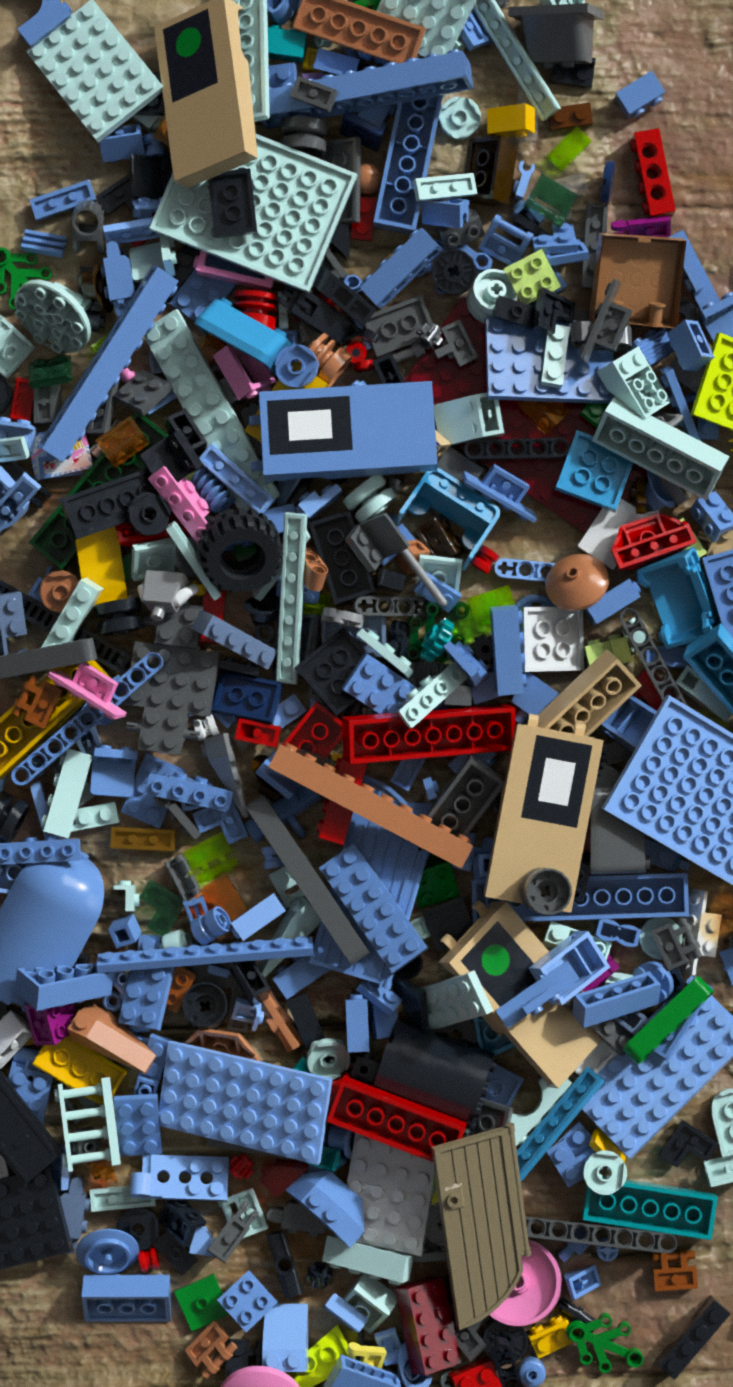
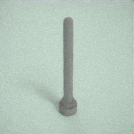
M408 549L401 551V555L441 607L446 606L447 600Z

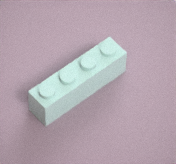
M68 749L67 753L61 755L59 765L62 766L60 774L56 773L53 786L57 787L54 795L50 794L47 802V806L50 807L49 814H44L41 823L44 833L69 839L93 755Z
M332 1234L327 1236L322 1261L329 1263V1267L341 1269V1267L349 1269L348 1272L353 1274H361L363 1272L369 1274V1278L376 1280L385 1278L389 1279L388 1283L401 1285V1283L409 1281L414 1255L355 1242L349 1248L337 1236Z

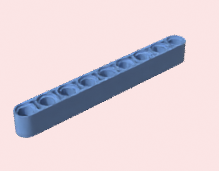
M154 652L149 653L122 675L116 682L119 683L118 685H124L127 692L123 697H118L114 693L111 703L119 706L157 674L164 665L162 656ZM152 656L158 657L160 661L159 666L154 669L148 666V659ZM137 670L143 674V679L139 683H135L131 679L132 673ZM89 705L86 706L14 768L11 773L12 781L20 786L30 783L106 717L104 712ZM85 713L93 715L94 720L92 724L85 725L83 723L82 717ZM69 727H74L77 730V736L74 739H69L66 736V730ZM53 741H57L61 746L60 751L56 754L52 753L49 749ZM37 755L42 756L44 759V764L40 768L35 767L33 764V758ZM21 769L25 770L28 776L24 782H20L16 777L17 772Z

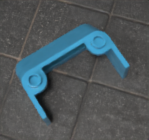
M223 297L220 300L215 299L197 317L194 325L205 336L209 337L212 335L264 364L277 376L276 357L283 348L292 346V343L285 338L287 335L285 332L278 328L272 330L231 307L232 303Z
M437 468V471H427L399 511L394 524L397 527L407 511L415 516H422L427 513L430 507L434 508L435 511L466 530L461 538V542L471 553L462 566V570L465 571L500 516V509L495 503L476 491L469 489L465 484L442 469Z

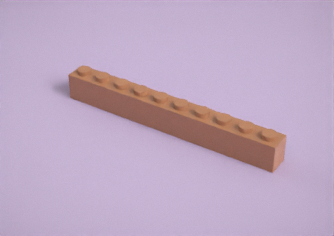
M287 742L285 746L280 744L269 768L462 869L473 848V845L469 843L471 839L460 833L458 837L450 833L452 829L441 823L439 827L431 823L432 819L422 813L419 817L412 813L413 809L403 803L400 807L392 803L394 799L382 793L381 797L373 793L375 789L365 783L359 786L354 783L355 778L346 773L340 776L335 773L336 768L327 763L321 766L315 762L317 760L316 757L306 752L302 756L296 752L297 747Z

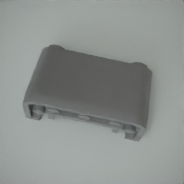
M595 785L591 805V874L646 873V869H650V856H646L645 834L602 809L614 785Z

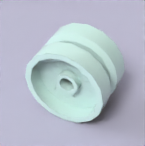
M498 269L485 270L477 276L468 293L466 302L468 310L481 323H484L486 317H492L498 295L518 300V296L505 271Z
M381 475L372 476L343 500L344 505L350 511L362 505L355 514V518L359 523L380 515L398 497L392 488H386L378 493L385 486L386 482Z

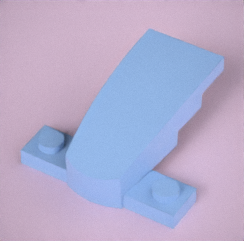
M1 465L0 532L15 524L25 515L28 510L29 500L41 487L40 484L25 472L15 482Z

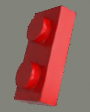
M360 196V223L352 224L350 239L372 242L376 198Z

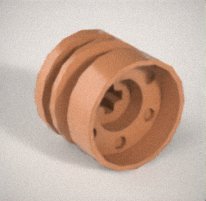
M323 333L308 348L314 352L319 362L317 377L328 383L327 387H331L347 368L353 355L343 347L333 352L335 341L331 340L325 346L329 336Z

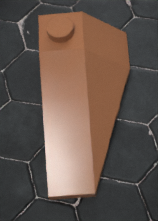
M93 1003L77 1012L67 1028L72 1041L146 1075L156 1055L124 1024L118 1023L119 1019L112 1012Z

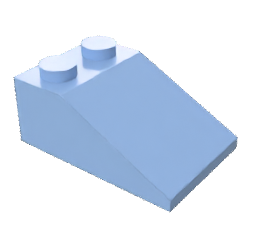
M276 1304L264 1315L262 1366L275 1368L282 1372L308 1371V1304Z

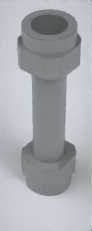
M416 342L411 344L412 348L394 354L393 357L397 363L412 356H416V358L421 357L426 352Z

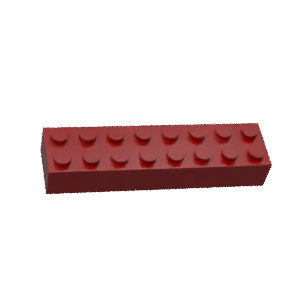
M508 704L435 709L428 713L413 728H409L398 712L342 717L343 760L349 764L511 751L514 724H516L515 707Z

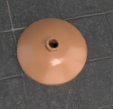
M574 554L561 559L550 569L545 580V589L550 601L555 606L568 611H578L593 606L604 596L609 585L608 571L603 562L588 554Z

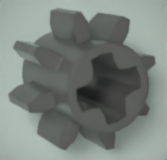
M425 323L416 331V334L419 335L417 342L424 349L431 348L434 350L443 341V338L440 337L442 331L434 323Z

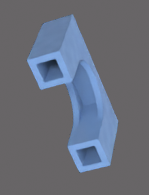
M42 0L38 13L18 28L19 34L28 46L33 48L71 18L73 11L66 2Z

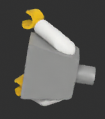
M146 570L145 580L137 587L141 601L145 603L148 610L152 611L150 618L155 621H162L165 612H178L180 606L191 596H201L206 593L203 583L198 584V581L194 580L190 585L186 575L178 572Z

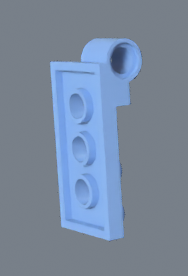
M143 1155L142 1172L131 1173L130 1197L227 1202L229 1157ZM160 1172H167L170 1175L167 1182L161 1183L158 1181L157 1176ZM183 1172L189 1173L191 1175L190 1182L181 1183L179 1181L180 1174ZM202 1174H211L213 1177L212 1182L209 1184L202 1183L200 1180Z

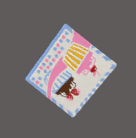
M86 430L83 438L73 446V454L68 460L65 459L62 462L55 458V460L43 462L44 474L52 473L51 477L89 469L92 466ZM47 431L36 433L33 453H30L35 479L42 480L40 479L38 458L47 457L46 451L41 448L38 449L37 446Z

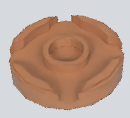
M65 570L49 573L40 584L39 594L42 603L49 610L61 613L80 580L76 575Z

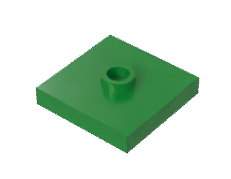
M214 1273L174 1291L191 1331L229 1315L217 1301L223 1295V1292Z

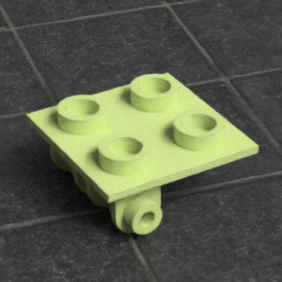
M542 249L504 268L520 302L530 304L536 301L537 290L542 287L554 293L556 292L555 290L561 288Z

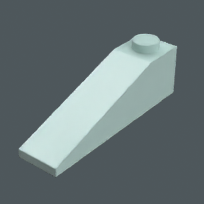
M303 896L290 905V909L286 912L272 940L277 938H297L300 936L307 937L321 923L320 917ZM284 958L260 960L257 968H259V972H262L261 975L265 978Z

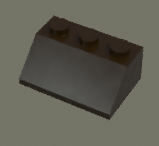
M502 135L470 139L465 174L474 173L477 194L475 196L463 197L462 199L469 200V203L489 206L510 205L518 142Z

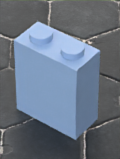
M274 892L231 922L233 927L230 930L237 939L241 937L244 941L287 909L276 892Z

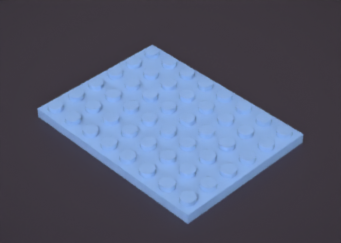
M666 695L602 809L733 885V733L670 695Z

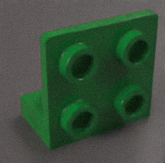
M432 853L427 858L416 896L419 908L460 895L451 864Z

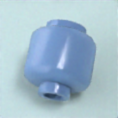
M530 1356L524 1358L519 1363L518 1373L523 1385L538 1387L544 1382L546 1370L540 1359Z

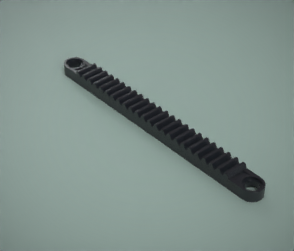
M0 580V594L19 591ZM21 592L25 619L50 633L60 614L49 610L42 603ZM79 626L73 641L93 638L98 658L96 660L124 675L127 672L126 665L132 662V656Z

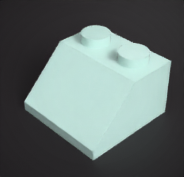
M363 1273L343 1299L368 1318L363 1329L371 1334L389 1316L397 1303L396 1294L391 1289L384 1286L378 1280L369 1278V1274Z

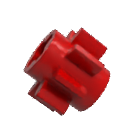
M244 1153L240 1157L235 1154L229 1161L231 1165L229 1172L238 1180H241L243 1177L248 1180L255 1171L252 1169L255 1163Z

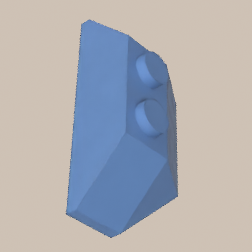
M331 1171L299 1174L285 1190L349 1248L364 1233L362 1198Z

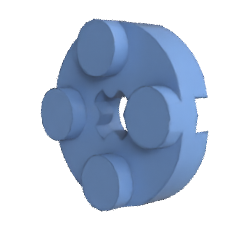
M298 344L287 346L276 357V374L283 384L292 388H304L316 378L319 362L314 352L308 347ZM301 361V370L293 372L294 367L292 363Z
M648 961L634 969L633 976L650 971L661 984L659 1004H661L674 991L673 976L670 971H666L662 967L664 965L660 962Z

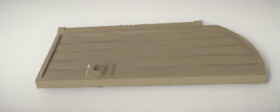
M507 1123L506 1127H499L431 1147L456 1327L459 1330L481 1321L507 1299L523 1272L521 1256L528 1257L531 1255L514 1123Z

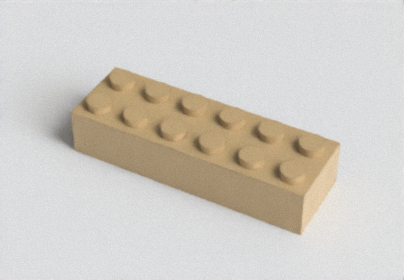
M607 649L538 714L537 727L574 734L576 723L586 725L584 736H589L642 685L618 658Z

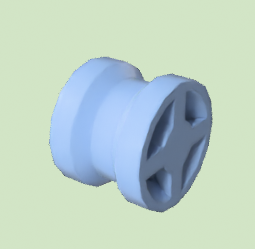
M602 1237L598 1241L605 1242L608 1237ZM596 1245V1252L603 1261H612L618 1255V1248Z

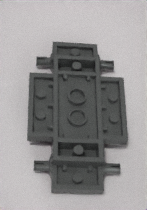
M183 604L176 613L165 612L162 621H155L146 616L143 618L145 620L143 621L144 625L155 626L156 628L155 644L135 641L131 668L147 654L153 652L162 656L164 665L157 674L125 700L126 706L144 708L143 718L140 723L127 722L126 731L139 733V750L181 755L186 739L199 740L200 731L187 730L189 714L211 716L220 653L199 650L202 634L191 629L201 610L204 611L203 606ZM152 656L148 659V666L154 669L159 666L160 661L158 657ZM139 670L134 671L131 675L132 681L135 683L141 682L143 679L142 672Z

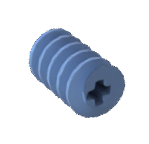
M203 466L193 475L191 483L194 485L197 493L200 494V497L207 502L213 513L222 512L233 505L235 497H229L231 492L230 490H225L226 485L220 484L221 480L215 478L216 476Z

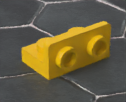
M561 1315L555 1316L549 1320L550 1323L544 1326L541 1324L536 1325L527 1333L538 1359L573 1343L566 1335V1328L569 1324L566 1315L563 1317Z

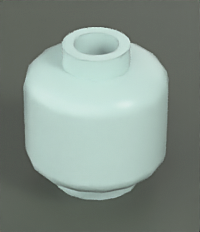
M176 930L163 935L159 949L189 947L193 943L188 933Z

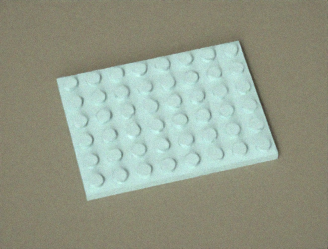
M255 134L258 159L232 170L251 169L258 234L215 238L208 180L186 188L174 181L172 173L151 223V231L306 293H310L358 176L354 172Z

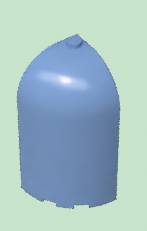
M81 851V860L28 863L17 876L0 908V1001L7 1005L13 1002L22 1006L21 1010L26 1012L24 1005L27 1002L15 992L17 968H25L26 971H35V967H44V970H56L58 965L73 968L94 929L103 907L104 884L100 871L88 859L89 856Z

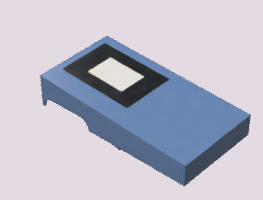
M432 381L259 392L260 415L249 417V427L253 425L261 426L262 460L251 462L252 472L263 471L265 485L272 481L314 477L340 479L437 471Z

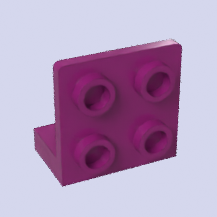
M28 1003L24 1005L34 1045H56L69 1036L67 1028L77 1014L74 1003L66 1004L63 1007L47 1008L44 1011H36Z

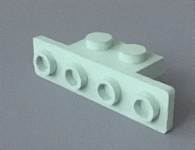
M452 662L440 674L434 677L428 675L420 681L421 686L418 689L414 688L405 695L407 699L401 703L403 707L398 710L399 716L409 728H413L467 679V675L455 662Z

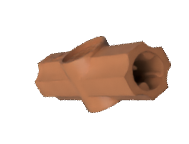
M270 988L269 998L261 1002V1010L266 1016L265 1019L275 1034L277 1033L289 1053L302 1045L303 1040L294 1027L291 1016L285 1007L281 1006Z

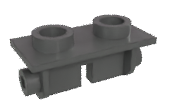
M182 854L165 862L183 901L201 893L199 890L201 887L198 885L194 875L189 873L191 869L186 861V857L183 858Z

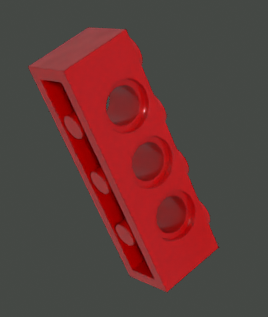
M660 129L635 132L632 140H630V149L636 155L634 169L635 173L640 175L641 181H638L639 193L644 196L645 202H642L644 215L647 214L648 218L673 216L676 209ZM650 150L653 157H644L642 151ZM649 170L656 172L657 178L650 179L646 172ZM658 191L661 194V199H653L650 193Z

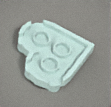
M726 1088L714 1095L711 1103L712 1121L722 1157L733 1155V1088Z

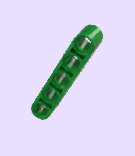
M697 976L623 1047V1051L639 1065L690 1017L714 991L700 976Z

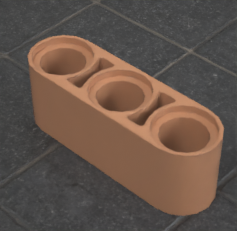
M307 542L304 586L312 591H321L328 568L312 545Z

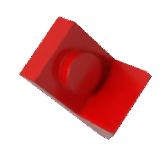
M239 718L234 739L277 748L281 727Z

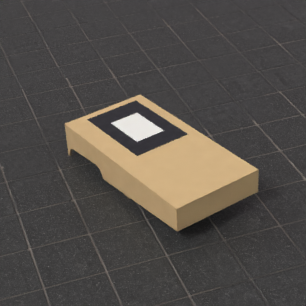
M529 714L527 725L514 724L512 746L483 895L489 898L523 904L519 895V886L522 878L535 868H553L562 872L569 879L572 886V897L567 907L563 910L564 912L571 913L604 740L584 736L586 725L576 723L574 734L537 727L539 715ZM540 887L541 895L547 894L546 887Z

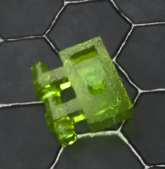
M223 832L184 851L193 870L202 867L204 873L197 876L200 883L207 880L210 882L215 879V876L224 871L227 873L232 870V867L239 864L236 857L229 860L226 859L225 854L231 852L232 849ZM219 858L221 864L210 869L207 863Z

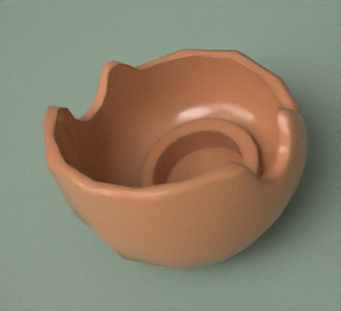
M370 163L361 164L360 194L369 196L378 192L381 188L383 174L377 166Z

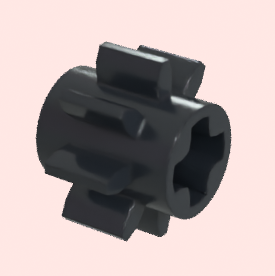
M316 1261L312 1267H307V1282H312L313 1288L324 1289L327 1284L332 1283L333 1269H327L326 1262Z

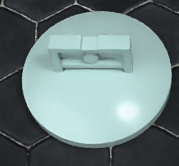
M44 280L27 281L16 292L15 315L33 336L36 343L44 344L56 353H74L80 351L91 337V326L85 312L90 308L92 300L71 291L57 282L53 284ZM48 340L52 344H47L45 341Z

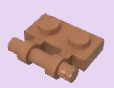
M215 1320L185 1349V1352L196 1367H201L205 1364L206 1368L203 1370L202 1375L207 1379L212 1374H216L225 1360L228 1361L237 1349L236 1344L233 1342L227 1347L224 1343L230 1337L220 1323ZM218 1350L220 1354L212 1360L211 1356Z

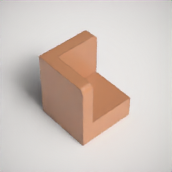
M419 539L407 541L410 544L408 550L418 563L420 554L430 555L431 551ZM399 552L396 564L407 575L416 574Z

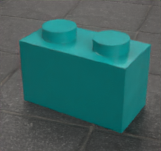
M270 25L268 27V59L303 63L307 34L292 28L291 30H285L281 26Z

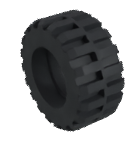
M238 508V511L226 510V513L223 515L219 513L214 516V521H208L205 525L206 530L203 529L201 531L198 549L203 572L213 585L218 584L219 589L224 591L230 589L231 593H238V591L248 593L249 590H258L262 584L267 585L272 581L271 576L275 577L279 572L278 567L282 565L283 548L278 530L272 520H268V517L263 513L258 515L257 510L249 509V511H245V508ZM249 540L260 545L258 551L252 557L243 561H231L221 555L223 550L235 541Z

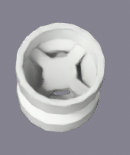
M213 714L203 720L197 719L192 721L195 731H200L199 741L206 739L209 735L215 736L220 734Z

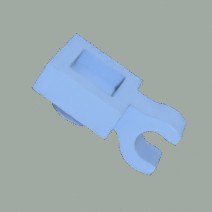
M521 161L518 167L521 179L520 181H515L512 192L516 193L514 199L518 201L524 198L530 177L535 169V165L532 164L531 169L525 171L523 169L524 161Z

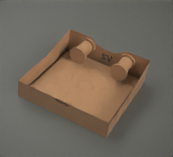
M598 233L589 319L595 323L598 316L596 315L597 308L600 303L604 302L606 297L605 289L608 283H612V280L615 278L619 280L621 286L614 303L633 311L628 324L675 328L679 323L681 282L687 241L683 238Z

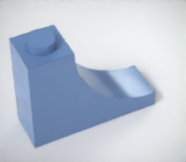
M340 1355L323 1387H401L399 1375Z

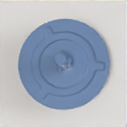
M101 1229L91 1232L80 1240L76 1248L77 1259L84 1268L104 1275L115 1274L128 1269L136 1262L139 1254L137 1241L130 1234L117 1229Z

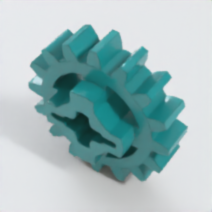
M444 618L439 624H433L431 629L425 634L421 644L423 646L420 652L422 659L430 663L434 660L435 656L440 657L445 651L443 646L451 641L453 636L451 635L454 629L452 622Z

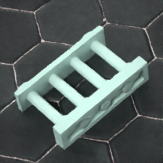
M110 1077L101 1078L102 1083H97L98 1085L63 1090V1084H58V1089H54L55 1101L60 1102L66 1154L62 1155L64 1168L68 1167V1172H72V1164L107 1159V1161H112V1166L121 1164ZM95 1094L104 1097V1104L100 1105V1107L66 1112L64 1099ZM96 1116L106 1117L107 1126H103V1129L70 1134L68 1132V1120ZM103 1137L104 1140L109 1139L110 1148H106V1151L71 1155L70 1142Z

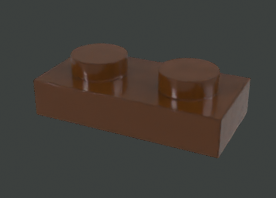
M590 102L561 106L558 112L549 117L550 130L556 131L593 125Z

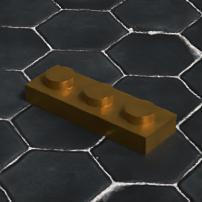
M111 827L110 848L175 851L176 830Z

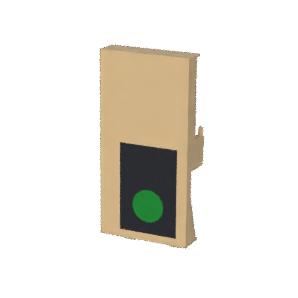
M211 0L154 26L161 84L163 85L162 92L173 177L176 183L186 188L258 159L248 60L243 55L240 42L238 10H243V7L233 0Z
M477 901L471 908L479 913L480 918L457 942L449 934H446L440 940L448 947L449 952L439 963L454 977L475 970L493 1009L492 1012L483 1015V1019L500 1037L503 1033L547 1082V1087L559 1089L602 1039L588 1027L583 1028L572 1013L563 1005L550 1004L549 1001L541 1005L543 1010L532 1016L530 1013L510 1028L505 1026L496 1010L536 982L528 968L549 951L506 901L490 902L489 908L482 902Z

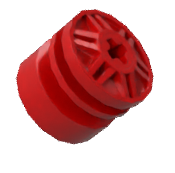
M255 289L234 292L233 298L237 301L233 302V308L241 310L245 315L275 330L276 318L267 315V313L277 311V306L273 305L278 303L277 295Z

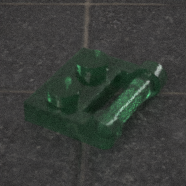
M541 174L523 206L527 209H533L554 222L556 227L561 228L578 195L546 175ZM537 197L561 213L559 215L536 202L535 198Z

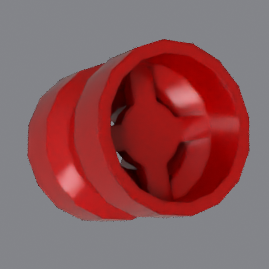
M482 545L478 550L479 554L470 563L480 571L488 574L492 563L496 562L500 556Z

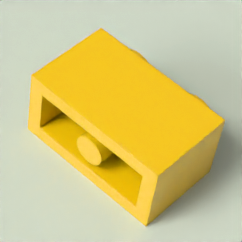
M523 103L487 109V134L491 136L502 135L507 138L511 136L525 138L527 134L535 133L534 107Z

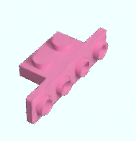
M163 466L152 474L148 480L160 496L167 501L170 509L198 544L201 531L203 529L206 530L205 525L208 523L204 518L210 512L208 504L203 498H200L190 481L184 477L177 482L168 469Z
M86 662L79 664L74 678L61 670L49 672L48 677L53 680L54 684L65 687L70 691L71 695L87 701L90 707L101 710L107 718L116 720L126 716L127 712L111 703L119 683Z

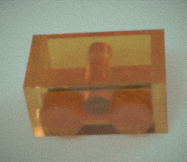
M226 873L203 887L205 892L202 894L209 904L212 902L215 907L218 906L224 909L230 920L248 910V907Z

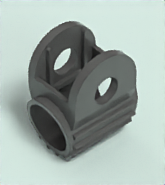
M85 199L75 206L71 217L74 254H79L82 241H97V252L105 254V235L103 230L105 216L103 215L104 210L101 208L102 205H99L98 201ZM84 210L91 211L96 215L98 222L95 224H85L79 219L78 213Z

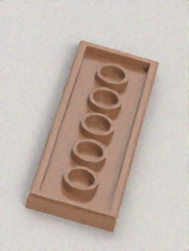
M301 0L292 29L386 62H395L397 64L403 63L409 58H417L427 30L422 26L346 0Z

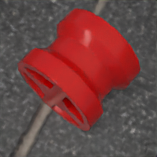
M155 1247L147 1252L139 1251L138 1259L143 1273L151 1268L155 1270L160 1269L159 1257Z

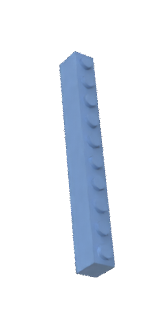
M152 265L43 436L38 447L62 462L71 457L74 451L73 446L85 435L84 429L87 424L94 421L97 415L96 410L106 402L108 398L107 393L111 387H115L120 379L119 374L122 369H126L129 366L131 355L141 347L143 343L142 338L145 333H149L153 328V321L157 314L160 315L166 307L164 303L168 297H172L176 292L178 280L159 267Z

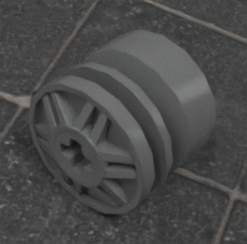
M535 868L522 878L519 886V895L523 904L529 910L539 914L554 915L563 911L569 904L572 897V886L569 879L556 869ZM540 887H546V895H541Z

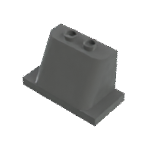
M589 3L508 8V16L522 22L526 52L535 66L553 69L555 65H561L563 68H574V64H592L594 20H604L603 10Z

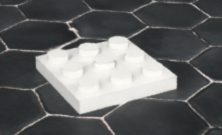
M520 607L523 617L521 632L524 635V645H521V653L525 654V666H522V672L584 670L583 610L568 611L559 607Z

